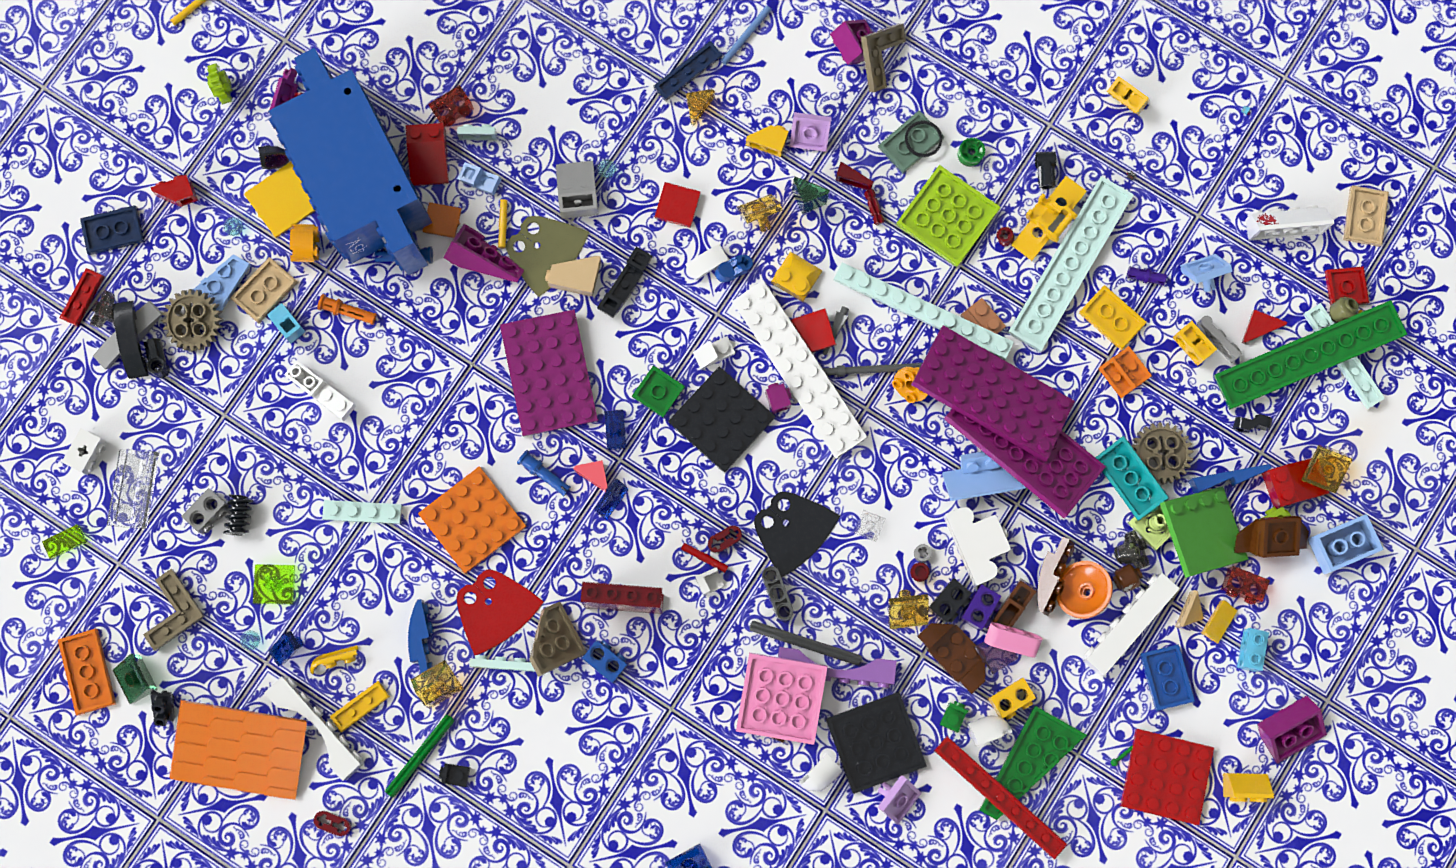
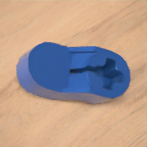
M748 255L735 256L718 266L715 270V277L720 282L732 281L738 276L748 273L753 266V261Z

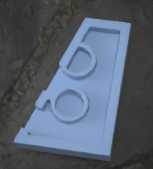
M233 254L217 267L214 273L200 281L201 283L194 290H202V294L209 293L208 298L214 297L213 304L219 303L216 309L222 311L251 265Z

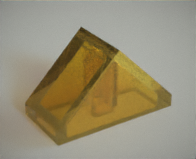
M713 89L686 93V102L692 126L696 124L714 100L715 91Z

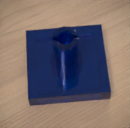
M701 844L665 862L667 868H712Z

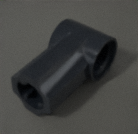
M1055 151L1035 153V168L1038 169V186L1041 189H1051L1056 186Z
M160 338L147 339V341L143 342L148 360L147 368L157 378H164L169 374L170 368L166 363L162 341ZM162 364L161 369L155 371L156 366Z

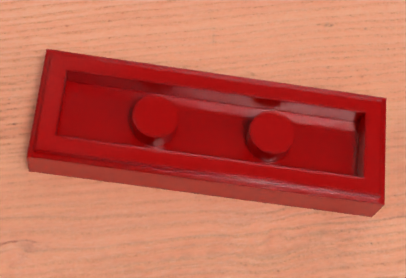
M86 268L59 318L78 327L105 277Z

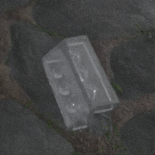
M132 449L119 450L107 526L147 529L159 452H141Z

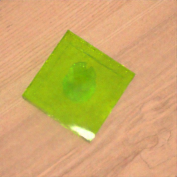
M255 564L253 604L293 605L295 565Z

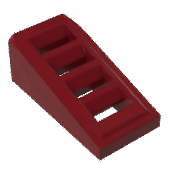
M840 162L836 181L864 190L872 189V180Z

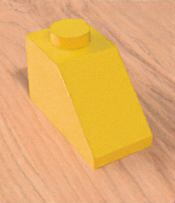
M770 125L748 135L746 146L781 157L789 131L779 125Z

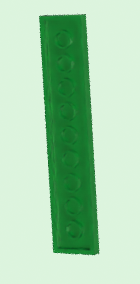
M1390 300L1214 375V378L1229 410L1408 334Z

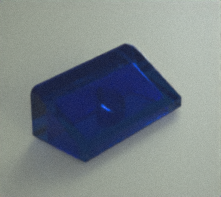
M615 479L594 508L595 513L607 520L628 492V488L620 480Z

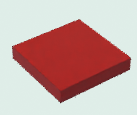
M664 182L655 219L691 228L701 191Z
M1364 266L1325 271L1330 306L1344 296L1353 298L1358 305L1370 303Z
M825 308L790 319L812 353L837 345Z

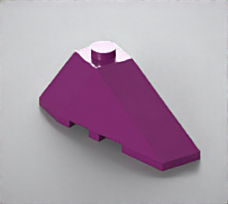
M463 224L443 258L460 268L518 282L524 270L508 256H502L498 253V248L494 244L490 246L484 241L485 237L480 232Z

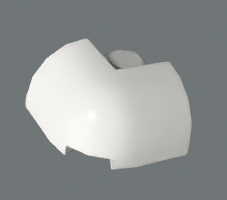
M994 715L968 723L970 729L968 734L970 739H974L976 746L983 745L1013 732L1006 720Z
M826 754L802 777L798 784L808 791H821L827 788L843 771Z

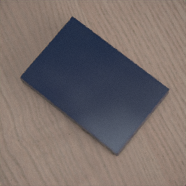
M136 205L80 218L88 255L145 242Z

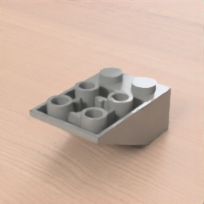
M593 161L556 164L561 219L599 215Z

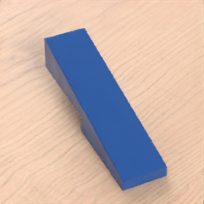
M1270 464L1196 477L1188 482L1195 494L1227 480L1230 481L1232 486H1235L1270 470L1272 467Z

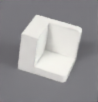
M717 567L695 576L703 596L724 587Z

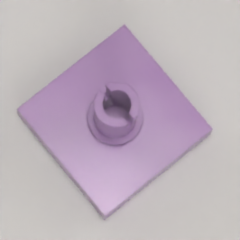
M794 112L789 147L826 152L831 117Z
M902 775L893 787L884 782L881 785L886 791L881 787L878 789V792L885 796L878 808L896 824L901 822L921 794Z

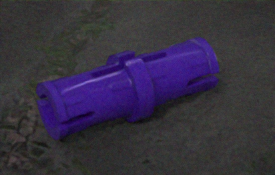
M1129 266L1126 278L1140 280L1146 284L1149 282L1164 286L1167 274L1150 271L1148 268L1139 269Z

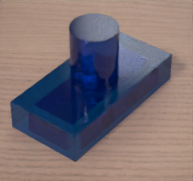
M604 411L607 450L627 449L624 411Z
M289 631L268 651L279 667L285 664L303 646V642L300 637H295Z

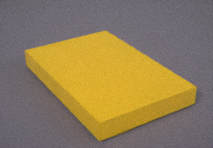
M1105 285L1079 312L1084 319L1120 350L1147 323Z

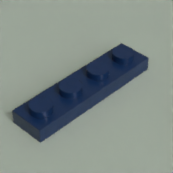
M709 41L653 86L654 89L666 102L722 58V53Z

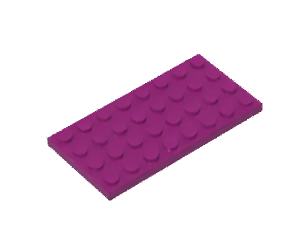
M944 325L940 328L911 384L1044 462L1048 460L1075 402Z
M951 409L944 418L945 421L1064 519L1106 467L1062 430L1048 460L1044 462L954 409Z

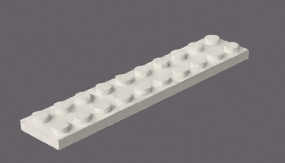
M764 280L760 281L733 300V304L835 459L867 439L868 436Z

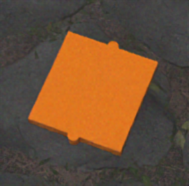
M429 202L427 213L432 223L424 227L423 232L454 238L460 225L459 219L462 209Z

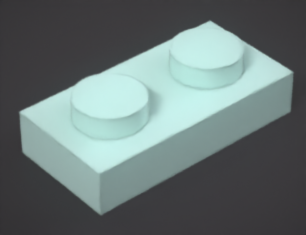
M465 124L462 127H457L459 140H497L496 129L491 125L474 127L473 125Z

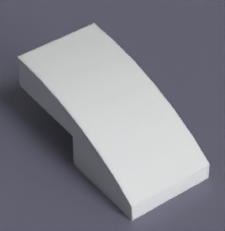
M718 244L685 265L694 280H699L710 271H715L721 263L729 261V258L721 245Z

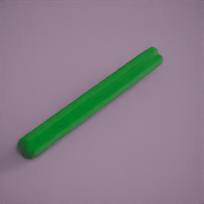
M445 715L386 788L385 793L394 797L454 723V719L451 716Z

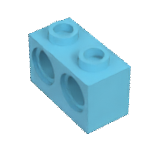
M1253 628L1243 630L1237 668L1253 672L1263 671L1269 632Z

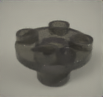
M107 290L103 291L101 300L99 302L96 301L93 305L92 311L95 313L90 325L101 328L106 321H109L115 326L113 313L114 293Z
M1135 530L1126 532L1123 544L1116 546L1114 549L1116 560L1120 564L1133 563L1138 569L1149 566V560L1145 553V549H1147L1145 540L1143 538L1140 539Z

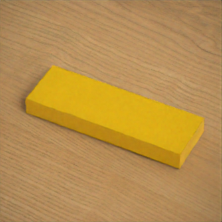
M377 681L332 714L330 718L342 733L390 698L382 684Z

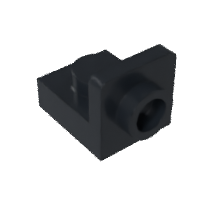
M445 763L444 767L440 768L439 779H442L441 783L467 787L471 767Z

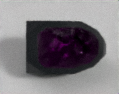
M270 145L258 147L262 169L280 168L289 162L283 148Z

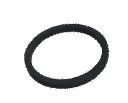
M917 121L907 129L905 144L912 154L919 157H929L940 149L942 133L930 121ZM919 124L930 125L939 134L938 147L927 154L914 151L908 143L910 130Z

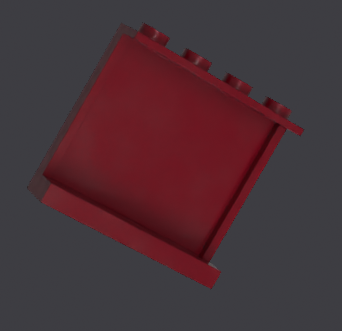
M582 582L580 602L585 608L653 614L663 613L664 594H662V588Z

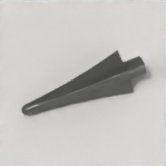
M842 306L840 312L836 311L832 326L835 338L848 320L849 316H847L849 309ZM830 347L824 349V355H827Z

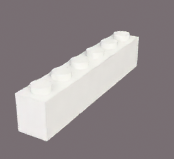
M1163 573L1151 576L1147 581L1149 585L1146 589H1140L1134 596L1136 600L1133 604L1128 603L1122 610L1124 614L1120 619L1116 617L1109 625L1111 629L1107 633L1103 632L1098 637L1097 641L1099 643L1095 647L1091 646L1085 652L1086 658L1083 662L1100 677L1105 676L1180 589Z

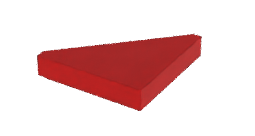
M1253 310L1242 343L1245 344L1287 325V322Z

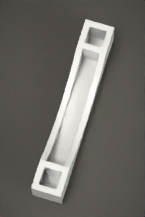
M281 677L264 694L277 708L297 712L316 726L325 741L330 768L342 781H346L364 765L360 761L363 758L356 750L351 751L348 747L349 742L342 735L339 737L334 732L336 730L335 726L330 721L325 722L322 718L323 713L316 706L313 708L308 703L310 701L309 697L304 692L300 693L296 689L297 684L290 677L288 679Z

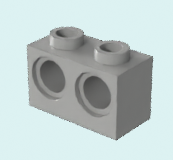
M208 488L181 517L197 532L204 534L214 527L213 523L218 518L220 519L225 516L229 505L213 490ZM213 501H217L216 509L211 510L210 504ZM203 515L204 521L201 524H197V517Z

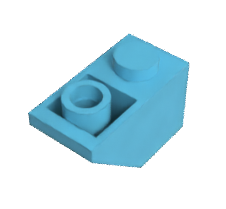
M282 303L267 314L290 343H293L306 332Z

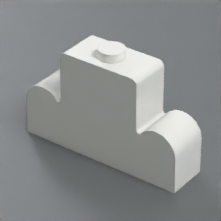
M966 507L945 514L943 516L973 586L977 587L995 578L998 569L995 563L990 560L1007 553L1011 549L1007 541L1008 533L1004 526L1001 527L997 516L993 515L973 523L974 514L971 509Z

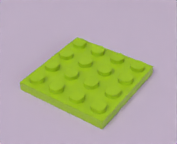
M939 165L899 218L896 225L955 267H958L1001 207Z

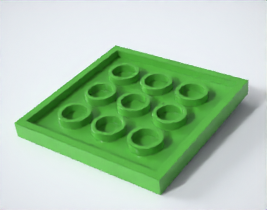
M1223 486L1160 503L1185 578L1248 560L1246 552H1234L1236 535L1239 533Z

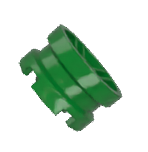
M977 138L965 139L957 151L958 160L965 166H976L985 155V146ZM968 150L972 152L974 151V155H970L968 153Z

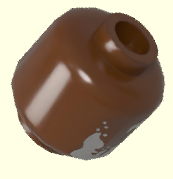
M1128 564L1115 570V576L1112 577L1117 589L1126 593L1140 587V579L1143 578V575L1138 567L1134 568L1133 565Z

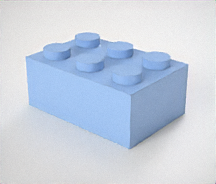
M1367 514L1308 538V542L1323 574L1330 573L1384 550Z

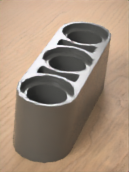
M773 566L766 567L762 573V581L775 616L779 621L786 622L793 616V607L778 569ZM773 571L776 574L775 580H767L765 577L766 572ZM773 590H781L783 597L775 599L772 596ZM782 607L789 609L790 615L785 618L781 617L779 609Z

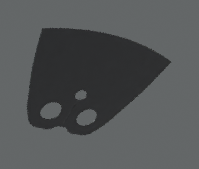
M779 492L771 499V505L767 509L761 510L755 516L754 525L769 559L774 567L778 569L782 578L803 564L818 550L833 530L840 515L799 495ZM787 499L790 502L789 509L786 511L780 510L778 508L779 500ZM765 516L772 517L774 521L772 527H763L761 524L762 518ZM784 520L789 521L788 526L783 525Z

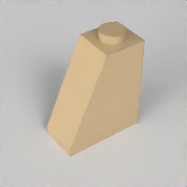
M601 256L553 264L551 270H547L545 281H548V287L593 297L601 264Z

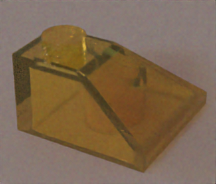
M1318 445L1301 480L1336 494L1353 459L1341 451L1328 446Z
M446 660L411 679L415 693L428 709L464 689Z

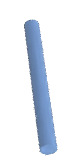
M766 5L724 55L721 59L724 65H727L771 12L769 6Z

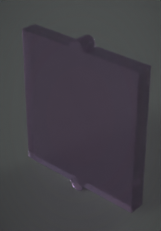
M985 642L974 647L982 658V662L987 665L992 674L1018 659L1014 652L990 646Z

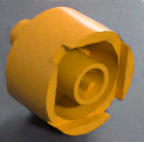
M291 224L290 250H293V254L290 255L291 262L315 263V261H319L318 245H316V242H320L318 226H315V224Z

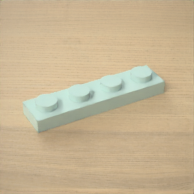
M324 500L322 519L401 524L402 505Z
M475 655V659L470 658L469 667L535 672L531 662H526L525 658H514V661H506V657H495L494 660H487V656Z

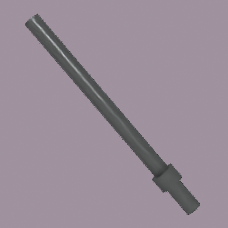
M922 363L854 367L838 365L837 368H823L827 376L837 375V377H845L847 374L898 372L903 367H920Z

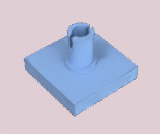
M1216 254L1180 265L1181 272L1195 283L1203 282V290L1205 292H1210V287H1212V290L1216 289L1215 277L1232 272L1231 264Z

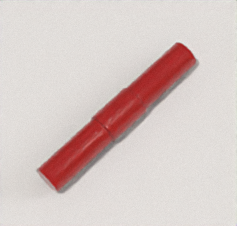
M686 543L681 547V550L706 564L717 567L718 570L724 573L729 567Z

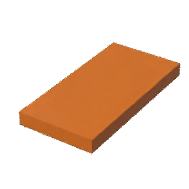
M95 628L58 639L76 716L115 705L116 700L98 629Z

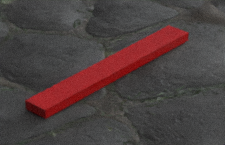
M948 736L936 747L934 752L1051 858L1055 860L1068 845Z

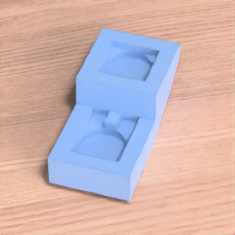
M466 162L457 178L459 181L491 195H495L502 180L500 176L483 171L480 167Z

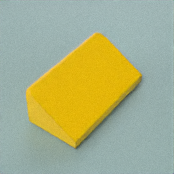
M1221 600L1201 634L1218 644L1236 615L1237 610L1225 600Z

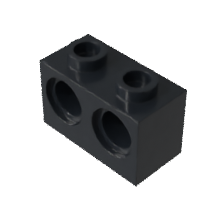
M953 578L927 610L942 623L946 624L948 621L952 623L959 615L956 611L960 607L965 608L971 601L969 596L972 593ZM954 590L961 592L962 597L960 600L953 598L952 592ZM941 605L948 606V615H943L940 612Z

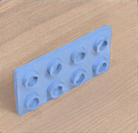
M983 451L961 455V469L942 473L951 501L1026 489L1023 484Z

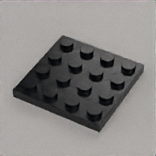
M719 366L671 417L668 423L725 473L776 416Z

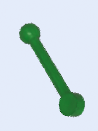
M1133 745L1116 759H1112L1111 765L1117 766L1118 762L1132 751Z

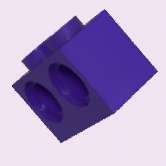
M982 584L979 585L960 620L979 631L983 630V628L987 629L992 621V618H990L992 612H997L1002 604L999 601L1002 596ZM984 595H988L992 599L991 605L983 603L982 598ZM974 612H979L982 615L981 622H976L973 619Z

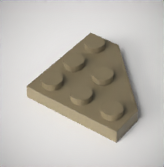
M560 601L544 608L540 614L529 658L538 677L585 655L587 652Z

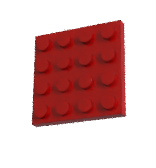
M1135 729L1133 748L1130 754L1120 807L1199 825L1214 747Z

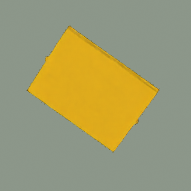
M291 161L244 193L258 213V217L264 221L275 238L292 228L291 224L299 223L316 211L311 206L310 198L303 190L302 182L294 172V166Z

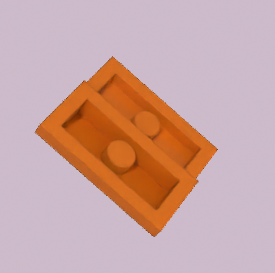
M1130 346L1098 368L1120 398H1123L1152 377Z

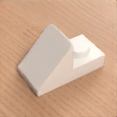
M728 336L713 343L708 341L695 350L693 354L702 370L735 355V351Z

